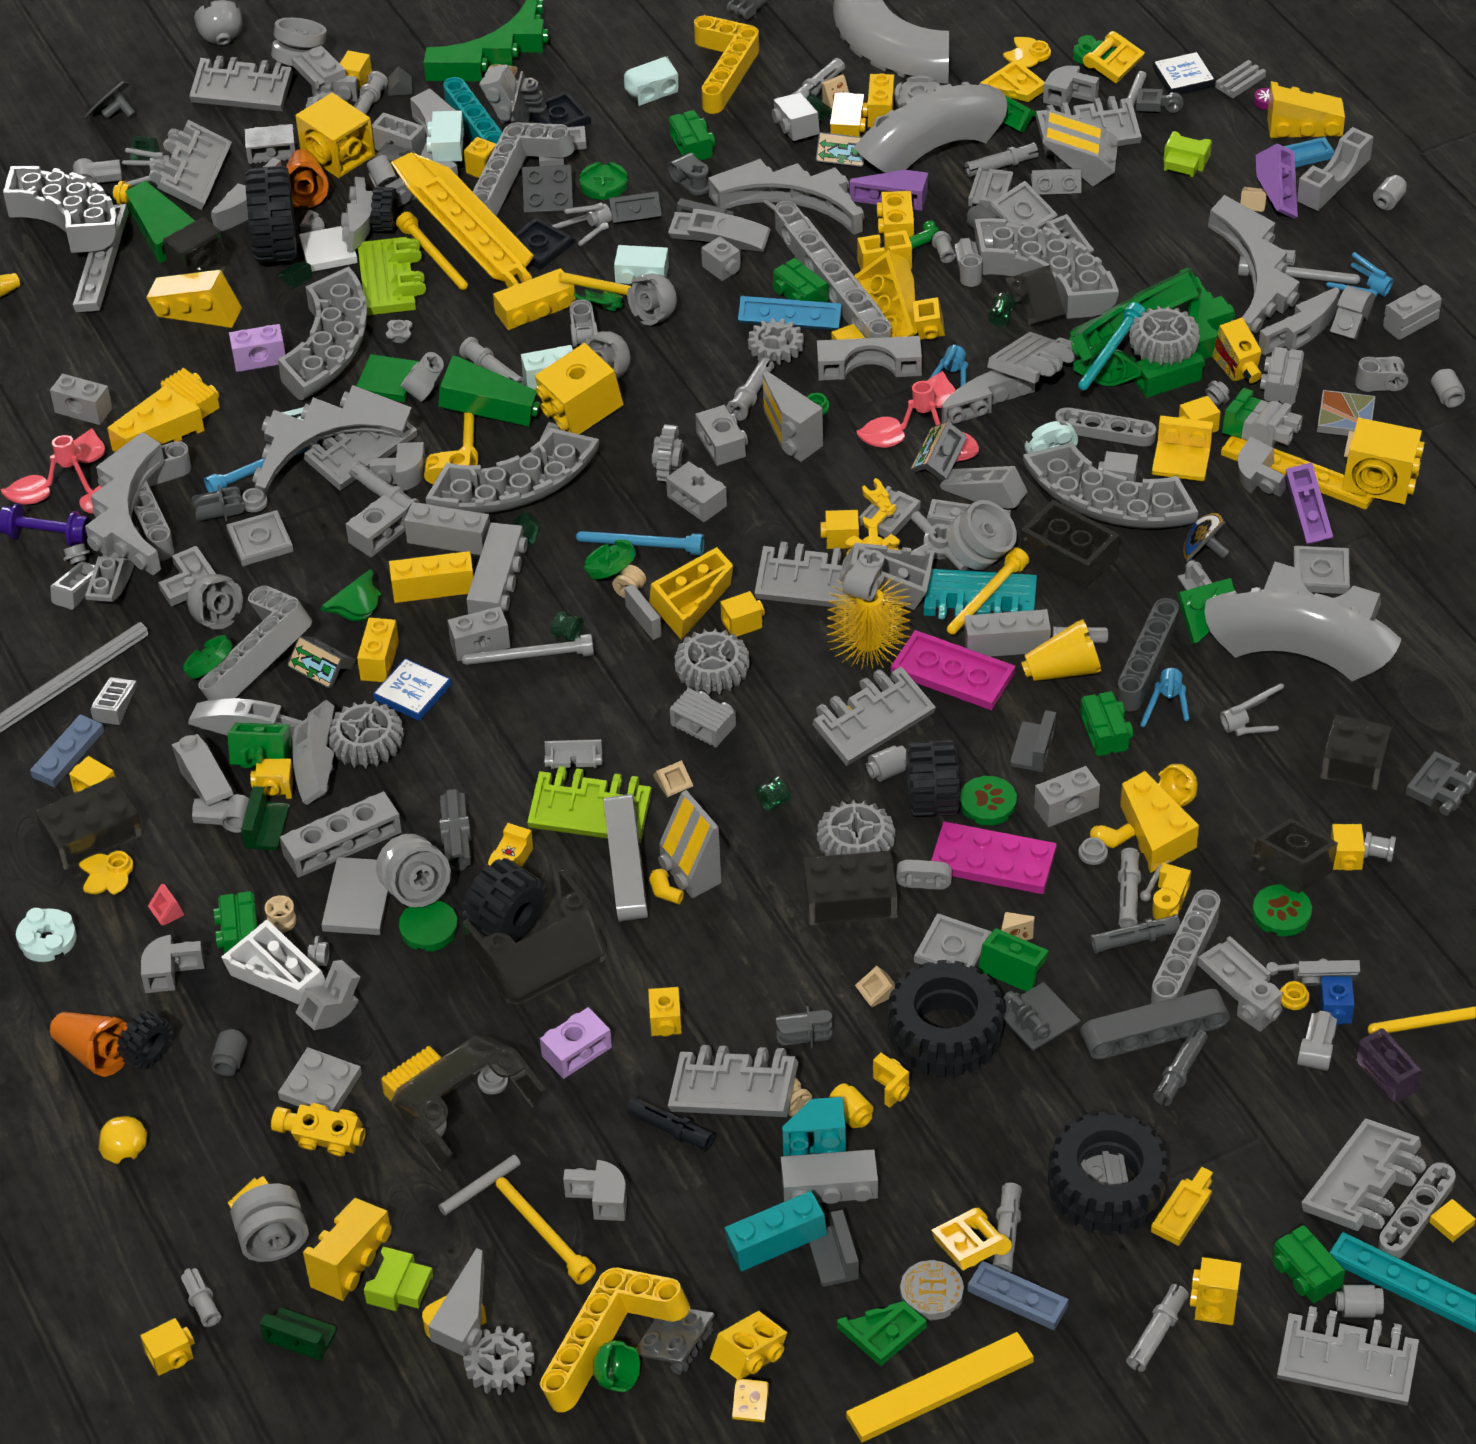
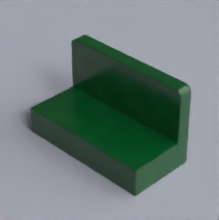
M253 786L242 823L241 833L244 848L276 851L280 846V836L283 835L290 807L288 803L267 802L265 787Z
M280 1308L275 1317L265 1313L260 1322L263 1341L319 1361L322 1360L337 1333V1329L333 1325L285 1308Z

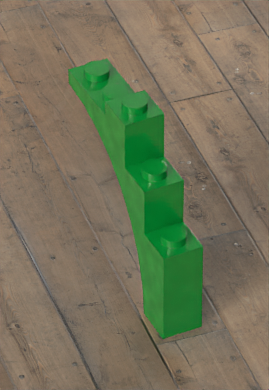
M526 0L520 11L508 23L481 38L450 46L426 47L424 58L426 81H446L449 78L458 77L464 81L481 82L484 72H487L488 67L491 65L507 64L513 66L514 58H518V52L543 53L544 43H548L549 40L548 29H544V20L541 19V14L544 11L543 0Z
M1189 268L1136 293L1133 298L1105 310L1101 316L1073 328L1070 332L1071 337H1069V340L1072 341L1071 346L1077 357L1080 356L1082 361H1085L1104 348L1124 321L1123 312L1132 302L1139 303L1146 311L1148 308L1156 310L1157 306L1161 309H1166L1169 306L1171 309L1198 296L1202 290L1192 269Z
M1189 268L1180 270L1179 273H1181V272H1183V271H1185V270H1187V269H1189ZM1197 276L1195 277L1202 291L1198 296L1186 301L1189 317H1194L1195 322L1198 324L1200 335L1198 347L1195 354H1192L1190 359H1183L1181 364L1175 361L1172 366L1168 363H1163L1160 366L1159 362L1150 364L1149 359L1136 362L1141 366V376L1135 378L1134 382L1146 398L1202 380V370L1205 366L1204 359L1213 355L1220 325L1231 322L1235 318L1233 307L1222 296L1213 298L1211 293L1207 292L1201 285V281Z

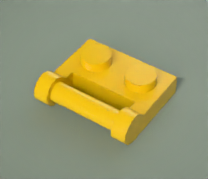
M1111 31L1106 35L1105 41L1093 52H1089L1083 57V63L1088 68H1095L1117 84L1143 59L1145 52L1118 33ZM1111 47H1117L1105 60L1100 58Z
M980 1208L971 1209L932 1229L934 1240L962 1271L975 1266L994 1254L1005 1255L1012 1247L1010 1239L1006 1235L1000 1234L987 1221V1215ZM971 1227L979 1229L988 1240L983 1242L972 1231Z

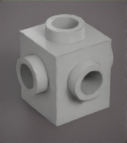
M1259 976L1251 984L1246 983L1238 993L1237 1016L1259 1032L1276 1020L1282 1011V992L1274 984L1266 982Z

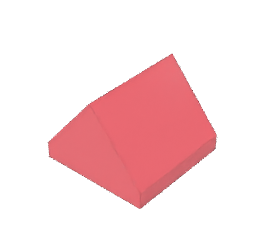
M161 884L148 907L159 923L166 925L184 916V913L165 884Z

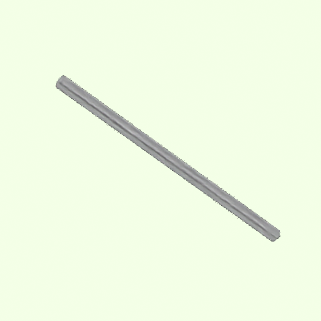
M138 622L1 712L0 733L147 637V627Z

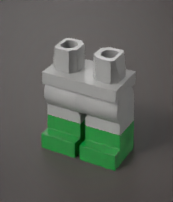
M1243 388L1225 410L1222 433L1249 440L1252 437L1262 443L1265 442L1270 447H1273L1276 442L1289 445L1293 434L1298 433L1301 429L1303 416L1291 413V404L1284 402L1282 405L1277 401L1266 402L1252 397L1253 391Z

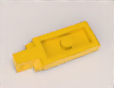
M1201 1167L1192 1181L1189 1179L1181 1180L1153 1222L1151 1232L1179 1246L1209 1201L1212 1190L1208 1188L1212 1183L1211 1176L1213 1172Z

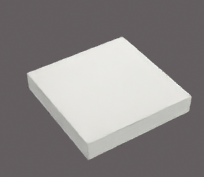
M341 226L299 234L309 272L358 263L355 250L347 252V243L342 241L343 228Z

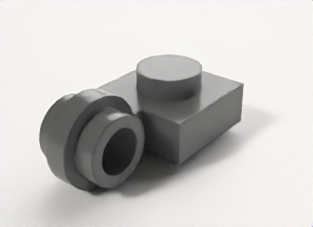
M1139 89L1136 110L1161 112V106H1165L1170 113H1176L1183 108L1184 100L1178 93L1163 95V89Z

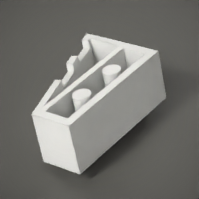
M265 920L221 957L231 976L296 1004H300L306 988L323 986L325 982L322 971L268 920Z

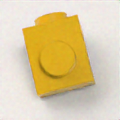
M880 1053L873 1059V1078L885 1086V1105L890 1108L897 1101H902L907 1096L910 1090L909 1071L903 1068L897 1060L890 1059L883 1053Z

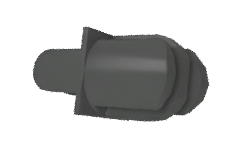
M731 0L727 4L726 10L730 13L735 12L737 16L742 15L744 19L748 20L750 17L756 18V11L768 0Z
M218 485V491L194 495L191 498V502L195 508L196 520L204 521L224 516L225 521H227V516L244 512L245 507L242 503L243 499L240 495V489L235 486L220 489V485Z
M806 1006L805 1013L778 1016L776 1018V1027L778 1029L776 1040L778 1044L783 1046L810 1042V1047L813 1048V1042L829 1040L832 1037L831 1012L827 1010L809 1012V1008Z

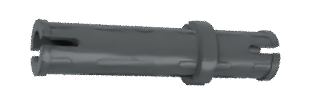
M1177 914L1153 921L1149 918L1145 919L1141 924L1096 935L1093 934L1090 936L1091 945L1094 953L1145 940L1153 942L1156 941L1157 937L1177 933L1181 924Z
M1197 1028L1190 1029L1172 1064L1166 1067L1162 1073L1163 1080L1153 1094L1154 1099L1162 1105L1167 1097L1164 1104L1165 1106L1170 1105L1178 1089L1185 1085L1187 1081L1186 1075L1208 1039V1035L1199 1028L1196 1036L1194 1034Z

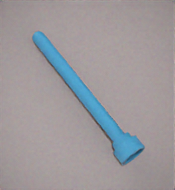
M307 447L304 448V449H302V450H301L299 453H297L296 455L307 451V450H308ZM260 459L226 475L212 474L205 477L204 483L207 491H218V485H220V489L227 488V485L254 474L257 467L262 468L265 459Z
M580 531L576 534V539L579 542L615 544L614 541L628 540L634 546L685 549L691 555L702 556L704 551V534L692 533L691 536H686V538Z

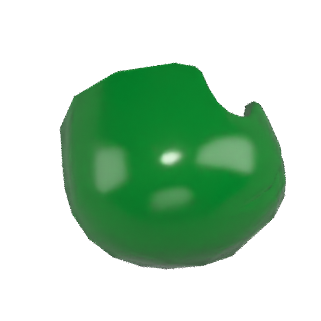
M621 1341L605 1342L599 1347L593 1359V1375L597 1382L603 1388L617 1392H626L634 1387L640 1372V1359L637 1349L627 1346L625 1342Z

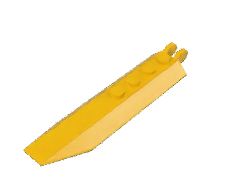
M412 152L391 162V165L407 189L492 278L505 281L508 288L519 284L514 277L516 274L522 283L532 279L531 274L525 268L533 258V254L449 167Z

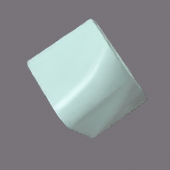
M665 56L626 71L624 74V88L634 102L640 106L678 92V73L668 57L666 58Z

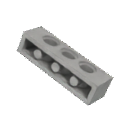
M383 791L354 805L342 808L340 811L324 818L317 819L301 828L292 830L280 836V841L285 859L297 878L337 861V857L345 858L402 833L399 813Z

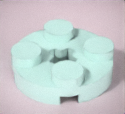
M1059 421L1050 422L1040 426L1032 433V440L1029 443L1028 441L1025 443V451L1028 454L1071 442L1076 446L1078 436L1070 423L1066 422V426L1060 425Z
M30 909L16 930V939L23 954L28 959L38 962L55 960V955L62 952L65 955L72 949L77 937L71 915L58 909ZM45 932L52 933V935H47L46 938L41 937V934Z

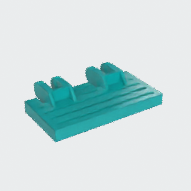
M931 569L925 594L924 615L935 616L936 607H939V619L945 620L947 608H955V617H957L997 573ZM1011 574L974 615L991 614V611L1002 613V611L1034 610L1037 575Z

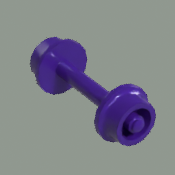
M14 504L12 507L3 506L0 510V533L8 534L11 539H17L22 532V528L66 533V541L69 546H75L77 543H87L88 536L85 526L91 522V519L80 515L78 511H72L67 522L24 517L21 504Z

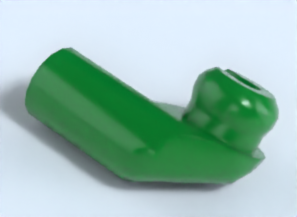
M934 221L925 222L923 224L924 231L909 237L912 249L927 244L933 239V235L939 232V228L936 227Z

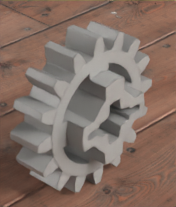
M772 318L770 323L761 321V327L754 325L753 331H749L748 348L751 350L752 356L758 355V361L761 358H769L770 360L767 364H770L771 361H776L778 365H781V360L789 363L791 362V356L797 358L799 357L798 352L803 351V333H801L800 327L794 328V322L785 324L784 319L775 322V319Z
M664 424L662 435L655 437L652 464L657 469V481L666 482V477L672 474L675 469L677 470L681 467L683 443L678 438V426Z
M497 1326L493 1334L489 1330L484 1329V1337L480 1338L476 1347H470L467 1356L463 1357L467 1378L473 1379L475 1388L483 1384L484 1391L487 1394L492 1388H496L498 1395H501L503 1388L506 1387L511 1392H514L515 1383L524 1386L526 1384L525 1375L532 1376V1365L535 1364L531 1342H525L523 1333L515 1337L514 1330L511 1327L506 1333H502L501 1327Z

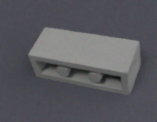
M412 502L404 520L407 543L458 552L470 551L471 554L481 555L490 527L489 514Z
M1047 609L964 616L965 648L990 657L1027 654L1049 640L1051 635Z
M874 1150L781 1157L784 1202L809 1191H812L818 1203L833 1204L838 1201H867L878 1198V1177Z

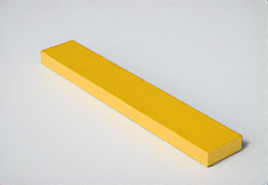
M1231 436L1221 449V455L1238 461L1239 453L1248 440ZM1274 449V463L1271 469L1285 475L1287 468L1311 462ZM1312 463L1321 493L1365 510L1374 499L1370 494L1363 496L1342 490L1343 474Z
M1018 1332L846 1411V1418L863 1443L1033 1363L1034 1356Z

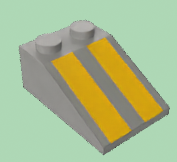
M1052 109L1046 112L1042 143L1072 169H1082L1081 177L1091 186H1095L1115 172L1118 140L1113 133L1108 132L1101 125Z
M765 371L763 373L765 415L781 448L788 455L802 462L823 446L822 407L768 371Z
M685 790L681 792L660 840V856L658 860L662 869L667 872L669 871L673 875L679 889L685 890L691 898H694L721 884L719 827L689 792Z

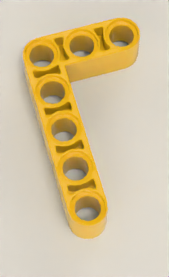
M704 15L694 20L695 43L703 48L724 52L702 86V108L709 114H716L724 109L758 55L759 31L751 25Z
M611 1268L602 1273L540 1381L541 1389L554 1411L566 1412L577 1404L593 1375V1359L599 1347L605 1342L613 1340L627 1313L674 1322L683 1319L689 1313V1302L677 1280L622 1268Z

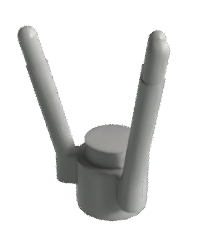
M126 148V153L151 158L150 160H123L122 164L150 166V171L154 170L153 166L156 160L162 159L165 162H169L170 155H163V152L154 153ZM149 176L128 181L126 184L134 186L143 181L149 182L151 179H149Z
M602 203L565 209V214L587 212V214L551 226L558 229L587 220L591 226H596L597 228L578 242V245L582 246L598 233L609 228L607 223L612 221V214L609 207Z
M1278 684L1240 705L1220 712L1221 723L1227 733L1235 731L1237 737L1247 733L1278 731V726L1245 727V724L1249 723L1247 710L1265 702L1268 699L1267 697L1283 689L1284 685Z

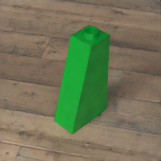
M143 181L125 191L129 211L160 264L200 242L197 222L147 181Z
M452 355L440 386L438 407L530 426L532 418L538 416L540 402L536 401V390Z

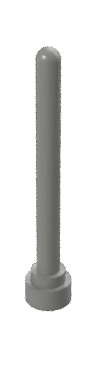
M1240 256L1238 276L1248 277L1250 272L1247 261L1243 256ZM1287 266L1284 272L1286 275L1295 278L1358 284L1360 282V277L1357 274Z
M592 634L580 635L581 638H575V641L464 654L461 661L465 665L572 652H577V655L583 654V657L594 656Z

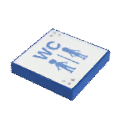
M405 658L373 693L375 701L387 704L388 707L420 721L451 686V679Z

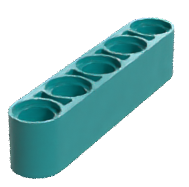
M458 77L447 79L443 84L445 102L456 111H462L464 131L473 141L476 137L497 144L502 131L465 81Z

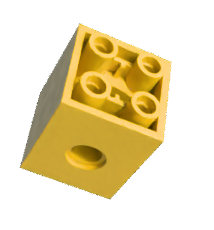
M330 93L295 115L300 149L312 152L320 166L337 178L342 177L375 156L370 117L334 93Z
M583 343L534 375L537 383L535 390L542 400L540 407L548 418L552 417L562 431L581 434L623 406L615 371L586 343Z
M1358 417L1349 448L1342 490L1363 496L1370 494L1372 498L1405 504L1407 495H1413L1416 484V479L1414 478L1418 477L1420 469V459L1425 442L1420 441L1422 430Z

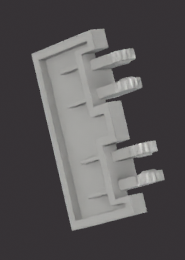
M216 56L213 68H211L212 63L210 59L200 58L189 96L191 102L283 111L293 75L292 67H285L283 63L276 62L273 74H268L270 69L269 62L262 60L259 72L256 73L257 66L255 63L238 62L237 57L230 58L227 69H223V56Z
M1108 97L1107 105L1109 110L1106 111L1103 110L1100 98H1096L1091 104L1073 106V115L1070 113L1068 103H1061V113L1101 125L1108 132L1115 135L1118 140V146L1141 143L1142 136L1131 98L1121 99L1120 109H1118L1115 97ZM1047 105L1046 110L1036 111V120L1042 142L1046 112L1049 109L1055 110L1053 105ZM1043 144L1046 156L1054 155L1053 152L1046 145Z
M188 120L183 131H179L176 128L169 130L168 139L164 141L163 146L172 156L169 162H165L162 159L156 160L153 166L154 170L150 171L149 179L158 185V189L202 210L232 142Z
M1029 332L989 357L987 367L1031 383H1036L1039 381L1040 375L1052 376L1062 369V362L1072 363L1080 356L1077 357L1071 346L1072 341L1061 337L1053 340Z
M407 422L402 438L367 431L336 434L335 439L331 436L320 439V442L327 450L323 449L316 442L307 446L308 451L304 453V460L341 491L356 480L349 475L350 467L356 461H360L370 469V458H387L397 451V443H408L417 436V429Z
M787 542L780 543L778 558H774L775 547L763 546L755 588V599L838 607L828 601L841 600L830 594H839L838 597L846 595L842 592L843 584L839 582L842 565H839L842 557L841 548H834L832 562L828 564V553L805 551L804 556V544H797L794 560L786 559L788 554Z
M902 666L894 670L890 678L881 669L873 673L875 681L883 692H880L868 678L862 679L860 681L862 690L851 696L847 702L852 710L838 696L831 698L830 705L840 717L838 719L826 705L821 704L816 708L818 717L814 719L812 725L846 766L934 713L936 708Z
M702 1045L700 1047L696 1065H694L696 1057L692 1052H680L668 1102L671 1112L787 1117L798 1061L795 1056H787L786 1049L777 1048L772 1068H767L769 1054L768 1049L760 1047L757 1051L754 1067H752L753 1060L749 1054H729L727 1046H719L714 1065H710L712 1051L709 1045Z
M1365 1118L1302 1201L1303 1211L1356 1231L1362 1225L1377 1230L1381 1229L1385 1221L1382 1215L1379 1214L1390 1216L1395 1210L1392 1202L1383 1198L1394 1182L1412 1187L1416 1182V1175L1413 1174V1171L1422 1173L1426 1168L1423 1159L1415 1156L1421 1147L1420 1137Z
M1309 1307L1305 1331L1300 1330L1303 1316L1289 1313L1277 1379L1408 1405L1419 1340L1405 1337L1403 1351L1398 1350L1402 1325L1394 1324L1390 1337L1392 1339L1391 1346L1387 1348L1377 1346L1382 1331L1381 1320L1374 1319L1370 1344L1365 1343L1367 1329L1340 1324L1338 1337H1333L1337 1311L1330 1310L1329 1314H1327L1325 1335L1313 1332L1318 1314L1316 1311L1317 1307Z

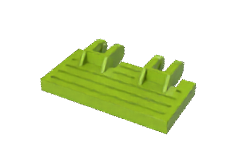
M400 237L365 241L358 247L367 315L416 310L414 296H420L426 292V285L423 283L425 279L422 271H411L410 263L418 262L422 257L421 251H419L420 242L417 239Z
M559 766L554 785H551V773L539 771L527 822L530 828L608 838L604 798L622 795L619 794L622 786V775L614 774L610 793H607V781L583 777V769H576L571 787H564L567 777L566 767ZM632 776L629 781L627 794H633L639 843H641L652 790L650 786L639 785V777Z

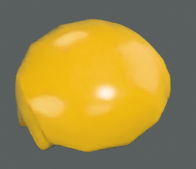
M1171 764L1158 773L1160 776L1158 785L1180 807H1184L1194 800L1197 794L1198 782L1192 770L1183 764Z
M121 1116L112 1118L105 1123L100 1132L98 1150L104 1159L119 1164L122 1159L127 1157L135 1159L146 1147L147 1131L143 1124L134 1117Z

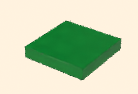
M370 354L356 387L393 401L406 402L409 393L401 388L400 385L412 367L419 361Z

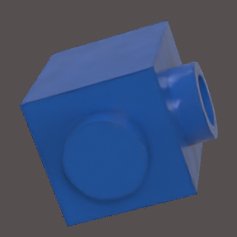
M1321 976L1319 988L1320 1011L1331 1013L1337 1019L1336 1025L1352 1024L1354 1012L1352 976Z

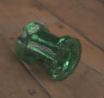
M999 293L994 297V306L988 312V320L992 325L1001 327L1008 325L1010 312L1013 311L1016 304L1012 296L1006 293Z

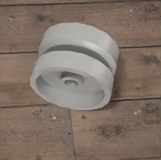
M291 17L277 20L274 26L276 40L272 43V58L280 63L292 66L291 58H300L302 53L325 43L326 28L320 23L303 18Z
M978 500L950 523L947 528L946 539L949 549L963 565L974 570H985L1012 549L1016 543L1017 532L1013 520L1002 507L989 500Z
M402 834L391 839L382 848L376 864L379 882L402 904L410 907H424L435 902L444 894L450 882L451 869L448 859L427 839L416 834Z
M276 1183L252 1188L242 1194L233 1203L230 1210L242 1253L249 1260L267 1262L285 1258L296 1252L306 1242L309 1235L296 1191L287 1185Z

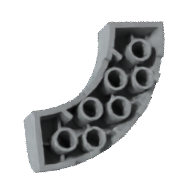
M834 0V21L840 31V37L850 44V49L860 58L864 56L871 60V65L883 71L890 69L903 78L906 74L911 76L922 75L934 78L936 83H948L949 31L932 30L908 23L893 14L884 4L883 0Z
M962 82L961 85L952 86L951 84L942 85L934 88V92L926 95L920 93L905 101L906 105L895 111L891 110L887 113L888 118L878 127L873 125L854 146V149L875 167L887 173L906 170L927 152L952 141L967 139L986 144L1006 116L1007 99L1000 89L987 84L971 85L969 82Z
M40 166L10 167L3 191L9 217L35 218L57 225L67 233L71 253L99 251L112 244L116 237L117 229L116 211L112 199L105 194L104 189L95 182L91 184L86 181V177L73 172L66 175L56 168L49 172L41 171Z
M975 219V242L978 254L982 258V275L1012 276L1040 286L1057 299L1067 319L1101 315L1105 310L1112 308L1116 304L1119 291L1110 271L1105 270L1099 257H1094L1088 253V248L1075 239L1070 241L1061 237V232L1045 226L1043 229H1039L1025 221H1022V224L1019 225L1006 223V219Z
M350 267L305 286L308 307L315 317L314 324L310 330V337L305 343L301 342L292 351L278 358L281 382L299 400L308 398L332 382L351 362L363 340L367 319L366 298L361 283Z
M549 428L543 438L531 447L530 453L521 458L517 455L497 462L496 467L481 469L480 465L446 463L429 491L426 503L428 505L484 514L526 506L556 492L576 477L597 452L599 439Z
M1073 442L1023 455L1025 467L1046 492L1066 507L1094 520L1117 526L1141 529L1180 527L1194 524L1197 521L1198 510L1178 476L1162 479H1143V483L1127 481L1126 476L1107 470L1101 472L1092 467V462L1082 455Z
M1252 588L1251 592L1240 594L1232 591L1210 598L1205 603L1204 613L1210 632L1235 658L1259 651L1292 652L1324 662L1337 669L1351 681H1354L1383 667L1397 652L1401 642V638L1379 620L1371 621L1359 614L1360 609L1354 606L1350 608L1336 604L1337 599L1315 593L1314 597L1298 594L1297 589L1276 588V591Z

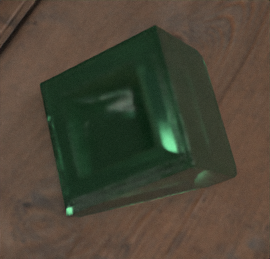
M300 262L277 274L282 281L292 288L313 277L311 265Z

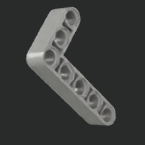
M521 122L511 123L506 126L473 193L497 216L526 156L562 158L574 152L575 147L568 127L562 124Z
M179 441L161 446L165 463L152 473L141 487L133 506L132 517L137 527H139L140 534L147 543L157 550L159 561L171 558L174 554V547L170 529L150 486L182 477L191 471L192 466L188 446Z
M265 585L254 589L249 594L248 601L262 622L231 650L221 663L200 680L199 688L208 700L236 698L311 626L312 619L297 598Z

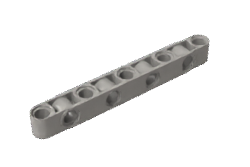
M782 201L777 203L775 206L776 231L783 238L785 244L795 257L829 284V300L832 303L842 304L841 315L849 325L855 324L865 338L891 337L890 322L811 221L804 216L793 202Z

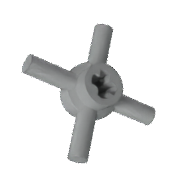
M919 511L914 512L911 519L925 533L924 544L913 551L925 552L926 550H935L934 559H945L947 557L958 570L966 571L968 567L956 559L949 549L946 539L948 525L935 524L932 526Z

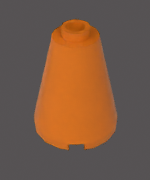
M306 149L295 151L286 165L289 170L293 206L314 207L327 196L329 186L327 175L312 152Z
M61 1012L52 1020L50 1025L51 1037L92 1073L103 1077L114 1075L126 1063L122 1061L123 1058L117 1051V1047L120 1046L117 1044L118 1039L123 1038L120 1034L122 1030L126 1031L128 1028L126 1026L127 1023L121 1018Z

